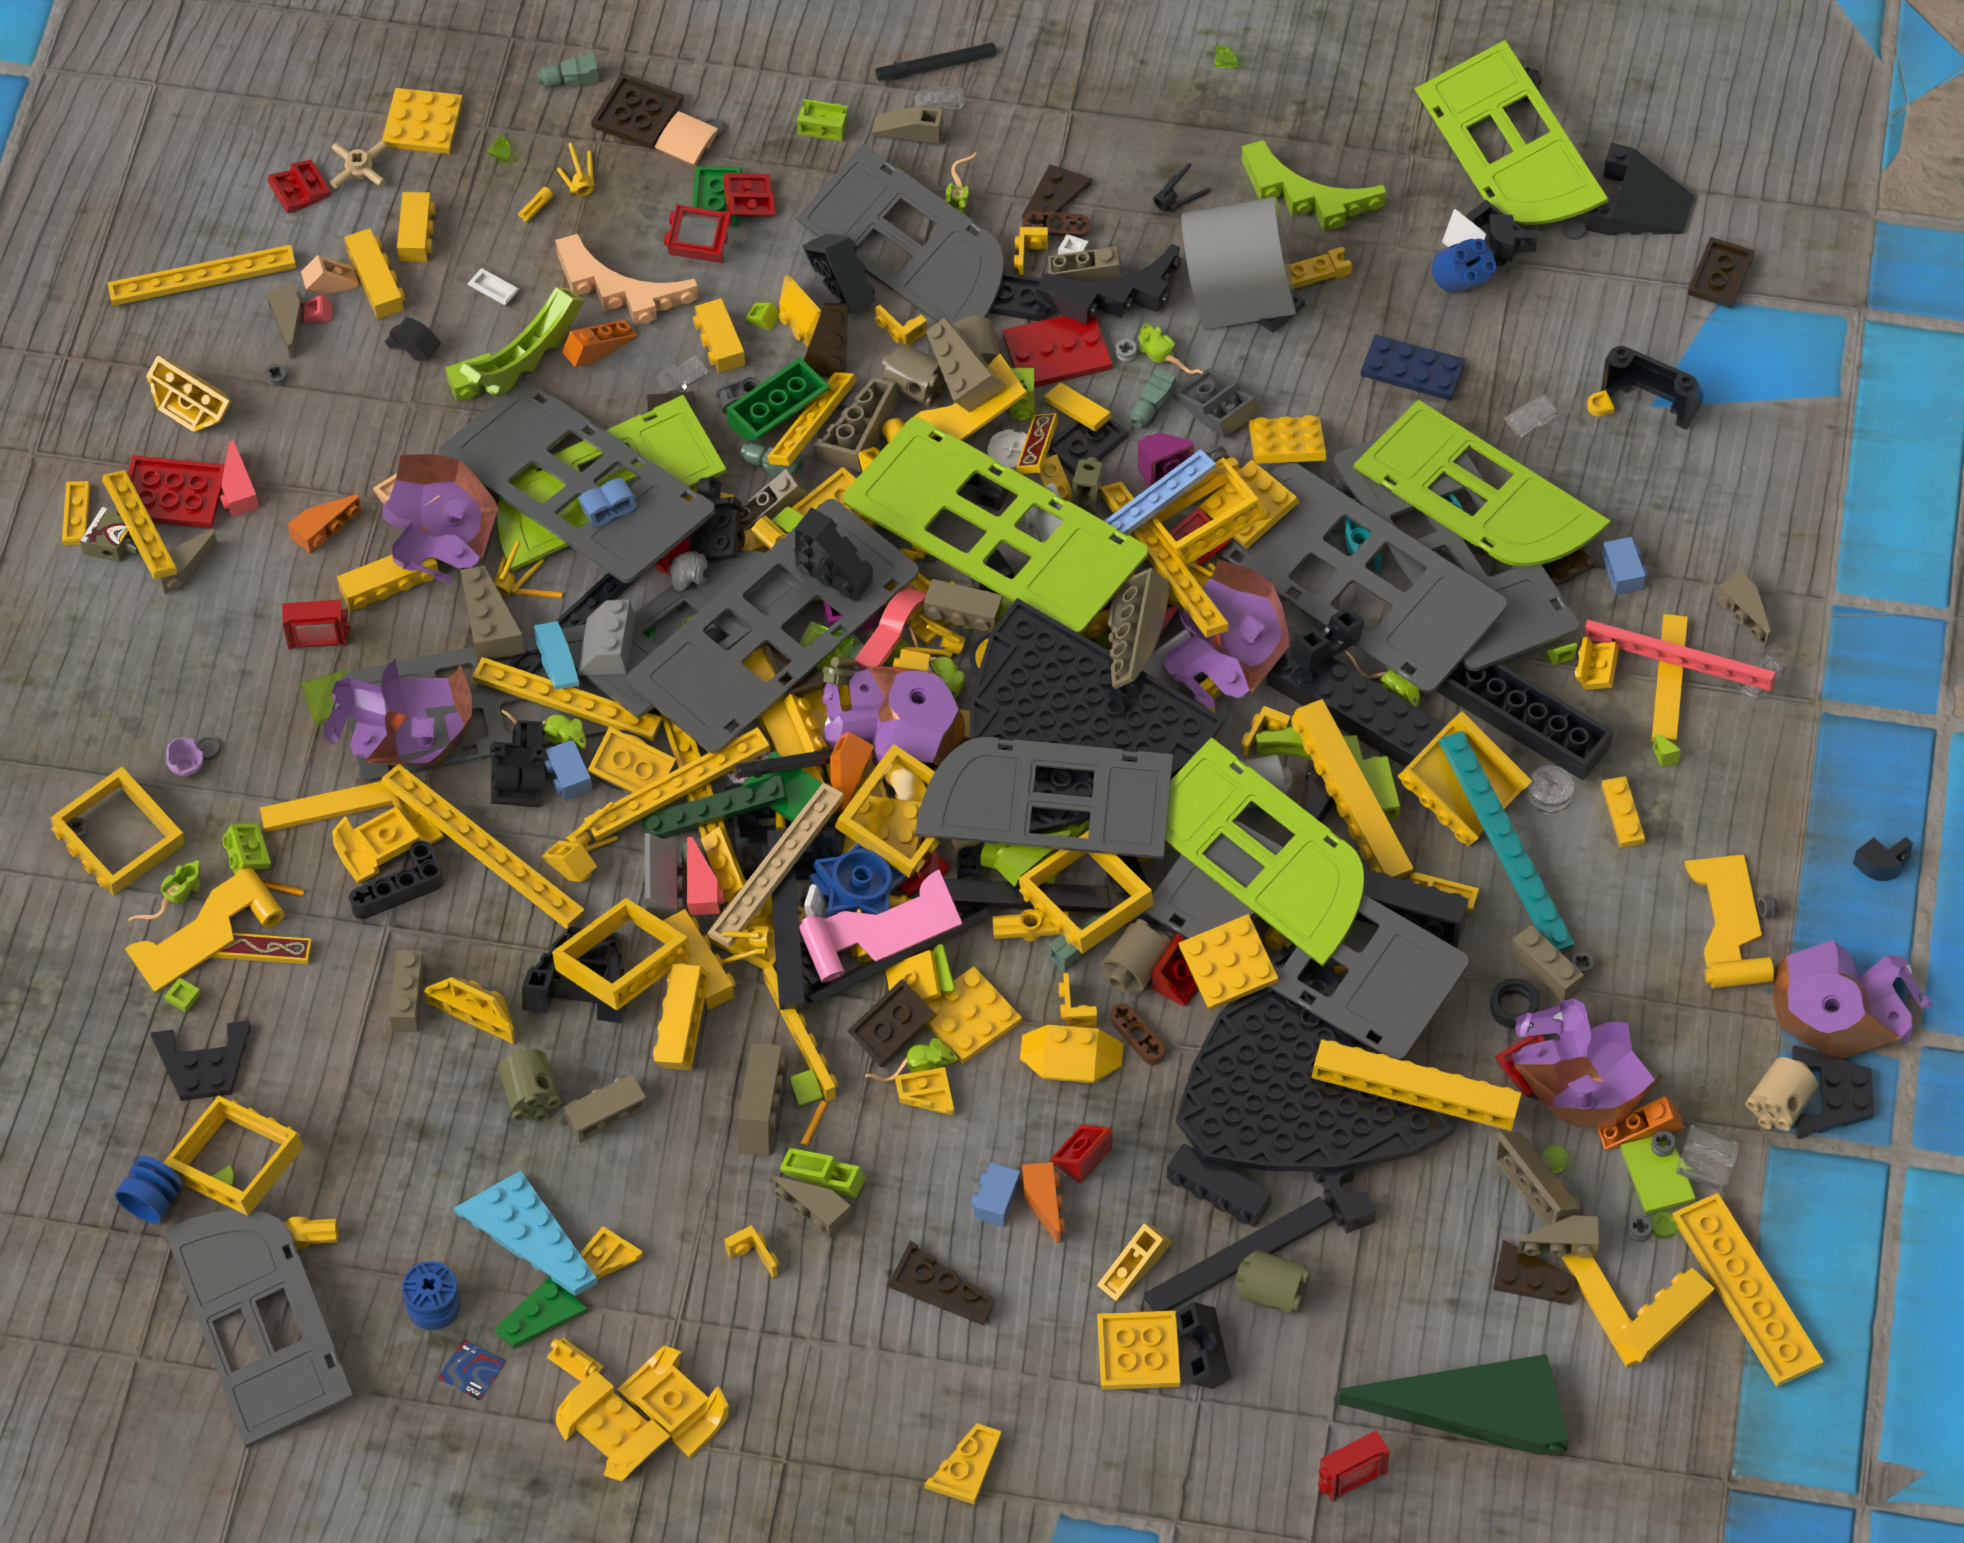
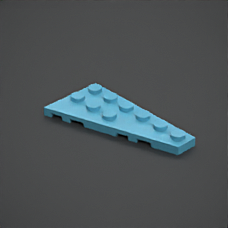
M521 1171L454 1207L456 1215L461 1218L464 1217L472 1223V1226L489 1234L494 1241L519 1258H524L530 1262L532 1267L549 1275L554 1282L576 1296L598 1284L592 1270Z

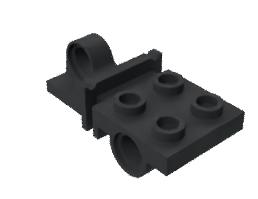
M714 477L700 478L697 483V493L713 502L715 514L691 534L690 552L703 554L707 561L737 558L738 549L743 548L745 545V533L740 525V520L744 519V516L740 513L744 512L741 501L735 496L720 498L722 483Z
M518 720L513 728L512 743L493 742L491 744L490 753H494L491 756V804L527 807L541 806V793L545 784V770L542 768L544 755H540L544 751V747H542L543 722Z

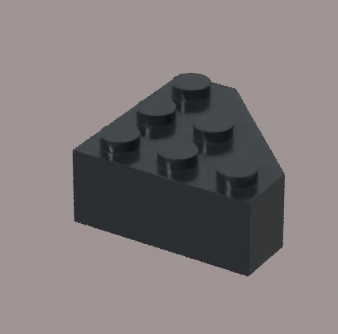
M826 233L802 245L813 270L825 277L823 279L824 285L832 295L835 294L838 299L842 300L839 303L848 304L849 313H853L876 302L874 297L875 289L865 276V265L858 259L856 254L858 251L857 246L850 237Z
M811 507L795 527L796 568L804 575H810L818 579L822 585L834 588L842 596L850 597L857 601L873 581V567L867 560L863 562L856 554L858 549L847 536L843 538L836 530L838 525L832 518Z

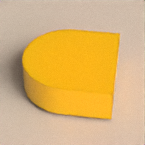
M1606 390L1594 393L1588 398L1587 410L1593 416L1602 417L1615 412V407Z

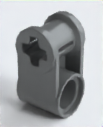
M746 377L735 382L720 385L715 393L717 398L721 400L722 412L727 415L726 408L761 384L759 379L756 377Z

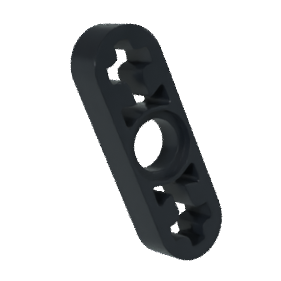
M966 846L958 852L957 879L971 876L975 880H980V853L976 848ZM967 856H972L971 868H966ZM956 905L957 910L961 914H965L979 907Z

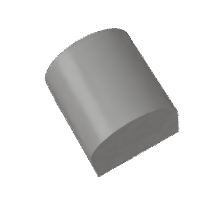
M1276 197L1182 213V232L1187 266L1203 330L1259 321L1261 318L1271 319L1296 314L1287 238Z

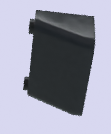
M1625 346L1614 347L1605 359L1601 391L1606 390L1608 395L1612 397L1613 393L1617 390H1623V392L1628 393L1631 386L1634 385L1673 402L1670 412L1677 415L1676 426L1687 430L1701 407L1704 398L1703 390L1694 376Z
M752 812L733 817L737 859L743 876L747 881L769 854L767 831L776 830V824L759 826L757 816ZM833 815L795 863L796 880L807 879L809 875L817 872L814 868L815 860L838 857ZM786 823V829H788L792 823Z

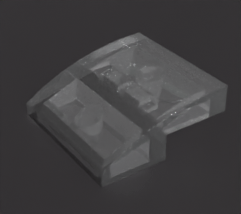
M1691 1125L1681 1152L1676 1174L1725 1192L1729 1183L1731 1169L1736 1162L1740 1143Z

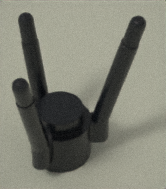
M1188 163L1178 175H1174L1163 189L1153 197L1154 204L1161 211H1166L1169 208L1173 212L1177 207L1210 192V189L1206 188L1176 202L1177 194L1172 188L1190 169L1191 163Z

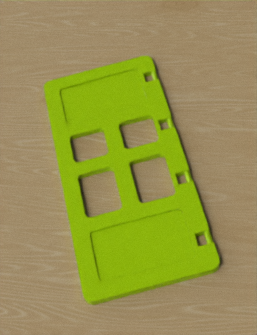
M920 417L911 418L843 494L845 505L1007 599L1014 602L1018 598L1079 634L1085 631L1148 556V548L1144 543L1125 535L1112 525L1075 504L1056 496L1052 491L1013 469L1003 466L990 456L953 435L943 432ZM935 433L943 439L937 442L930 437ZM995 467L1002 471V474L997 476L990 472V470ZM979 473L1018 495L1001 516H994L957 494L974 474ZM1055 501L1063 507L1057 510L1050 505ZM1034 506L1045 510L1063 521L1045 542H1040L1015 527ZM948 509L986 531V534L970 552L964 553L926 531V528L942 510ZM1114 535L1124 540L1121 545L1111 540ZM1001 543H1007L1031 557L1029 562L1013 579H1009L983 564Z

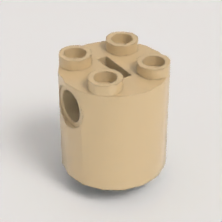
M1785 1057L1776 1058L1745 1105L1759 1118L1758 1123L1763 1128L1770 1130L1774 1127L1789 1131L1818 1089V1081L1803 1062Z

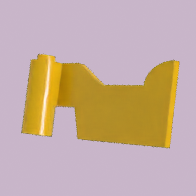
M999 354L989 366L1006 384L1005 388L971 412L954 403L948 407L921 411L914 417L923 418L943 432L964 441L1028 393L1003 356ZM899 418L887 420L881 429V433L886 441L889 443L907 422L903 423ZM934 433L930 438L934 439L938 435Z
M1744 854L1685 861V868L1690 877L1701 885H1707L1715 926L1704 949L1707 967L1704 971L1706 984H1710L1711 988L1714 989L1773 982L1774 970L1770 957L1741 959L1739 947L1762 936Z
M243 868L235 876L211 891L199 915L193 922L158 945L150 941H140L127 946L125 950L156 994L233 943L235 939L230 918L247 906L251 908L264 928H272L278 925L283 920L285 913L255 870Z

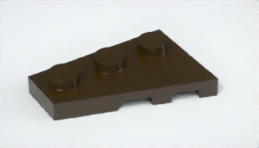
M1049 164L1022 214V221L1024 216L1030 211L1062 212V208L1069 201L1073 202L1078 197L1079 192L1084 188L1087 189L1092 184V178ZM1032 217L1027 222L1034 225L1044 224L1043 227H1045L1047 218H1044L1043 222H1036L1035 218Z
M824 303L804 358V362L817 374L847 373L848 304Z
M770 643L762 645L774 676H776L791 660ZM817 666L799 683L797 682L783 696L784 699L790 694L799 697L824 689L827 683L823 682L824 675L817 669ZM787 674L779 682L786 685L792 677Z
M1503 1240L1493 1290L1571 1305L1576 1277L1536 1256L1518 1253V1247Z

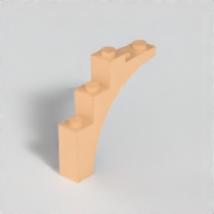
M578 234L555 240L557 255L571 291L576 295L596 290L604 311L627 305L635 326L657 320L656 312L668 310L678 305L689 304L699 300L695 279L670 283L635 280L622 276L597 261L584 247Z

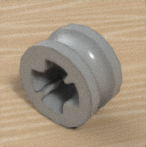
M1130 339L1120 340L1116 344L1117 359L1123 363L1135 360L1137 356L1136 343Z

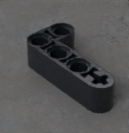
M418 840L410 846L413 866L352 890L349 895L352 914L358 919H366L440 889L444 882L441 865L429 842Z

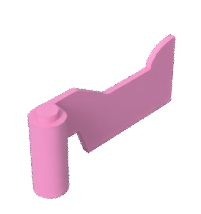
M937 870L923 881L920 887V897L881 914L873 915L844 911L824 920L822 917L811 915L802 920L803 924L799 926V929L821 982L827 983L845 974L837 952L855 944H859L875 962H878L963 924L941 872Z

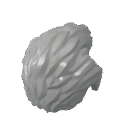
M685 552L673 559L670 573L674 589L685 591L692 581L697 585L706 583L707 578L703 577V572L707 569V560L703 554Z

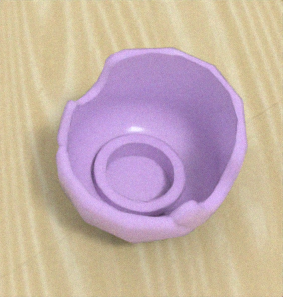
M182 737L174 739L168 744L166 763L175 775L181 777L191 776L202 768L203 751L199 750L195 740Z

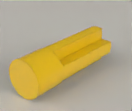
M543 187L518 213V216L527 223L553 197L552 191L547 187Z

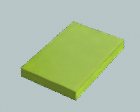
M1653 1136L1621 1144V1153L1645 1215L1695 1202V1195L1675 1146L1671 1155L1660 1157L1654 1154L1651 1149ZM1665 1140L1659 1143L1660 1147L1667 1145Z

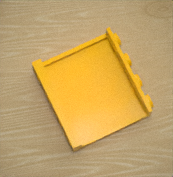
M1461 711L1411 761L1398 777L1405 788L1413 791L1419 797L1422 805L1430 808L1437 815L1440 823L1448 826L1461 843L1469 846L1479 838L1478 836L1484 831V828L1439 744L1440 739L1460 731L1464 732L1504 809L1532 780Z

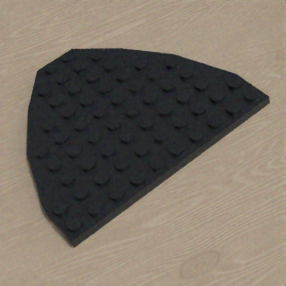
M1016 598L991 631L970 699V740L979 737H993L1003 740L1015 739L1122 749L1123 751L1133 752L1144 751L1173 754L1172 778L1211 737L1214 738L1224 725L1225 718L1144 671H1141L1134 681L1115 689L1112 686L1111 665L1114 661L1110 657V651ZM998 745L1000 750H1013L1011 746ZM1122 757V761L1137 762V758ZM1036 766L1033 792L1092 797L1094 772ZM1032 807L1029 833L1037 834L1077 825L1090 820V813Z
M1297 946L1271 959L1272 965L1282 968ZM1311 959L1298 978L1300 982L1326 997H1331L1342 982L1328 963L1321 966L1314 959ZM1269 987L1229 1002L1218 1014L1192 1064L1176 1116L1177 1125L1204 1161L1264 1171L1334 1172L1351 1167L1357 1168L1411 1157L1453 1134L1455 1127L1444 1113L1312 1078L1321 1039L1336 1041L1341 1045L1352 1048H1362L1374 1054L1380 1053ZM1306 992L1301 997V999L1311 1005L1316 1000V998ZM1372 1031L1367 1036V1038L1377 1044L1382 1039V1037Z

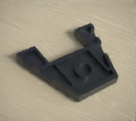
M250 1020L227 1023V1047L176 1053L174 1030L151 1032L152 1041L156 1046L180 1101L232 1094L240 1068L241 1056L246 1048L247 1036L251 1031Z
M1800 1046L1792 1047V1060L1803 1062L1810 1071H1820L1822 1114L1801 1113L1797 1118V1139L1805 1138L1808 1134L1818 1132V1134L1827 1132L1829 1128L1841 1125L1844 1127L1873 1119L1874 1102L1871 1068Z

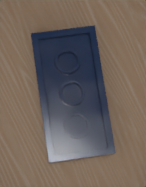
M1375 334L1360 376L1451 401L1464 368L1465 359Z

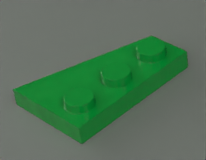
M549 1277L494 1329L501 1339L515 1349L542 1336L543 1332L555 1326L560 1327L566 1324L567 1320L577 1315L580 1317L587 1314L588 1311L574 1296Z

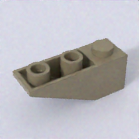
M917 106L877 114L872 135L939 144L943 130V109Z
M1117 246L1048 256L1049 274L1080 281H1104L1123 277L1122 263Z
M785 469L742 506L744 512L740 513L744 516V519L740 520V525L746 531L753 528L755 523L765 515L772 520L787 506L792 508L807 496L809 492L799 477Z
M1738 571L1718 586L1716 599L1722 608L1727 609L1739 624L1744 625L1750 631L1754 639L1761 641L1767 646L1771 629L1757 586L1744 573Z
M775 1176L773 1178L775 1195L781 1201L790 1203L793 1210L800 1217L805 1216L810 1220L814 1229L819 1233L824 1232L827 1236L831 1237L851 1218V1205L833 1190Z
M1572 1215L1520 1237L1518 1253H1525L1529 1256L1551 1254L1554 1257L1575 1255L1580 1258L1597 1256L1599 1216Z

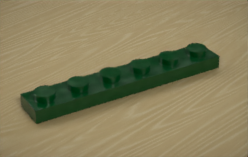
M781 775L649 814L641 818L644 837L645 833H650L659 838H664L787 801L784 778Z

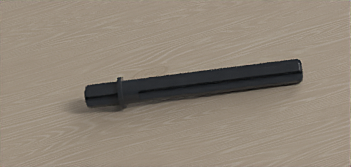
M991 42L901 63L894 61L892 65L876 68L875 74L878 81L892 78L898 80L901 76L995 56L996 47Z
M834 748L764 760L754 758L752 762L736 764L734 774L739 779L753 776L760 778L765 774L830 764V756Z

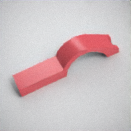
M909 585L891 599L883 613L878 628L856 656L855 667L867 670L868 666H883L901 641L902 632L909 616L918 606L924 607L927 593L924 594Z

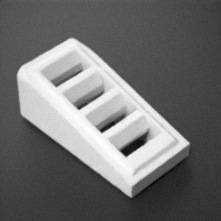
M812 884L804 904L805 917L816 915V917H822L823 920L831 917L827 915L828 905L817 885Z

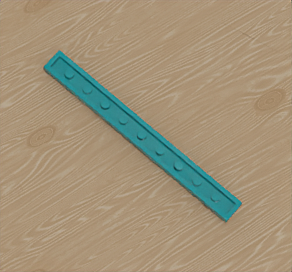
M1460 731L1441 738L1439 744L1537 931L1560 952L1572 948L1575 943L1464 732Z

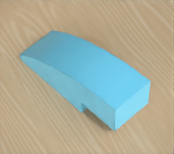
M558 621L534 625V640L541 653L542 665L555 690L579 686L574 662Z

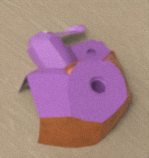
M433 454L400 455L397 476L388 504L386 505L383 502L382 519L394 527L405 529L392 545L393 562L405 570H420L433 574L437 580L448 584L453 582L450 575L421 565V562L427 557H434L457 568H471L479 559L483 558L498 511L493 497L477 476L460 460ZM438 495L440 496V497L437 498L436 500H434V501H432L431 503H429L431 500H433V499H434L435 497H437Z
M1219 559L1210 580L1202 589L1229 623L1228 631L1206 638L1187 611L1184 610L1182 614L1180 612L1182 624L1194 636L1170 650L1163 664L1170 676L1189 687L1195 693V699L1208 709L1215 706L1214 699L1194 680L1196 674L1204 672L1225 695L1240 698L1249 692L1252 693L1290 646L1289 632L1282 604L1273 583L1251 569Z
M394 659L383 672L381 687L352 678L336 681L331 692L333 707L329 720L325 721L324 735L328 742L335 745L340 739L347 718L354 717L358 721L350 747L353 755L364 758L366 763L420 766L434 765L445 760L458 745L471 723L472 696L461 665L449 678H399L396 659ZM455 705L458 712L445 716L450 741L446 747L407 763L398 758L400 755L430 750L435 742L433 735L434 718H427L426 708Z
M868 666L867 670L854 672L853 677L849 681L852 710L846 712L841 711L838 686L827 683L824 687L822 703L826 705L827 720L824 727V737L827 745L834 748L840 735L851 732L874 745L872 761L875 768L893 744L918 761L932 762L939 767L943 760L963 743L965 731L964 717L944 681L932 671L904 667Z
M1834 940L1787 955L1774 969L1773 1001L1781 1028L1799 1041L1839 1059L1848 1058L1903 1038V1045L1910 1042L1912 1015L1893 988L1892 983L1896 977L1903 979L1919 1006L1927 1009L1933 1007V1004L1928 996H1923L1912 977L1910 964L1902 956L1886 955L1860 976L1853 957Z
M1575 998L1560 1001V1006L1533 1014L1527 1012L1516 1017L1515 1029L1518 1037L1551 1033L1560 1035L1559 1041L1552 1039L1525 1046L1518 1053H1512L1516 1069L1545 1107L1557 1118L1575 1127L1617 1125L1647 1096L1662 1078L1661 1073L1654 1079L1632 1051L1628 1023L1609 1022L1590 1029L1585 1004Z

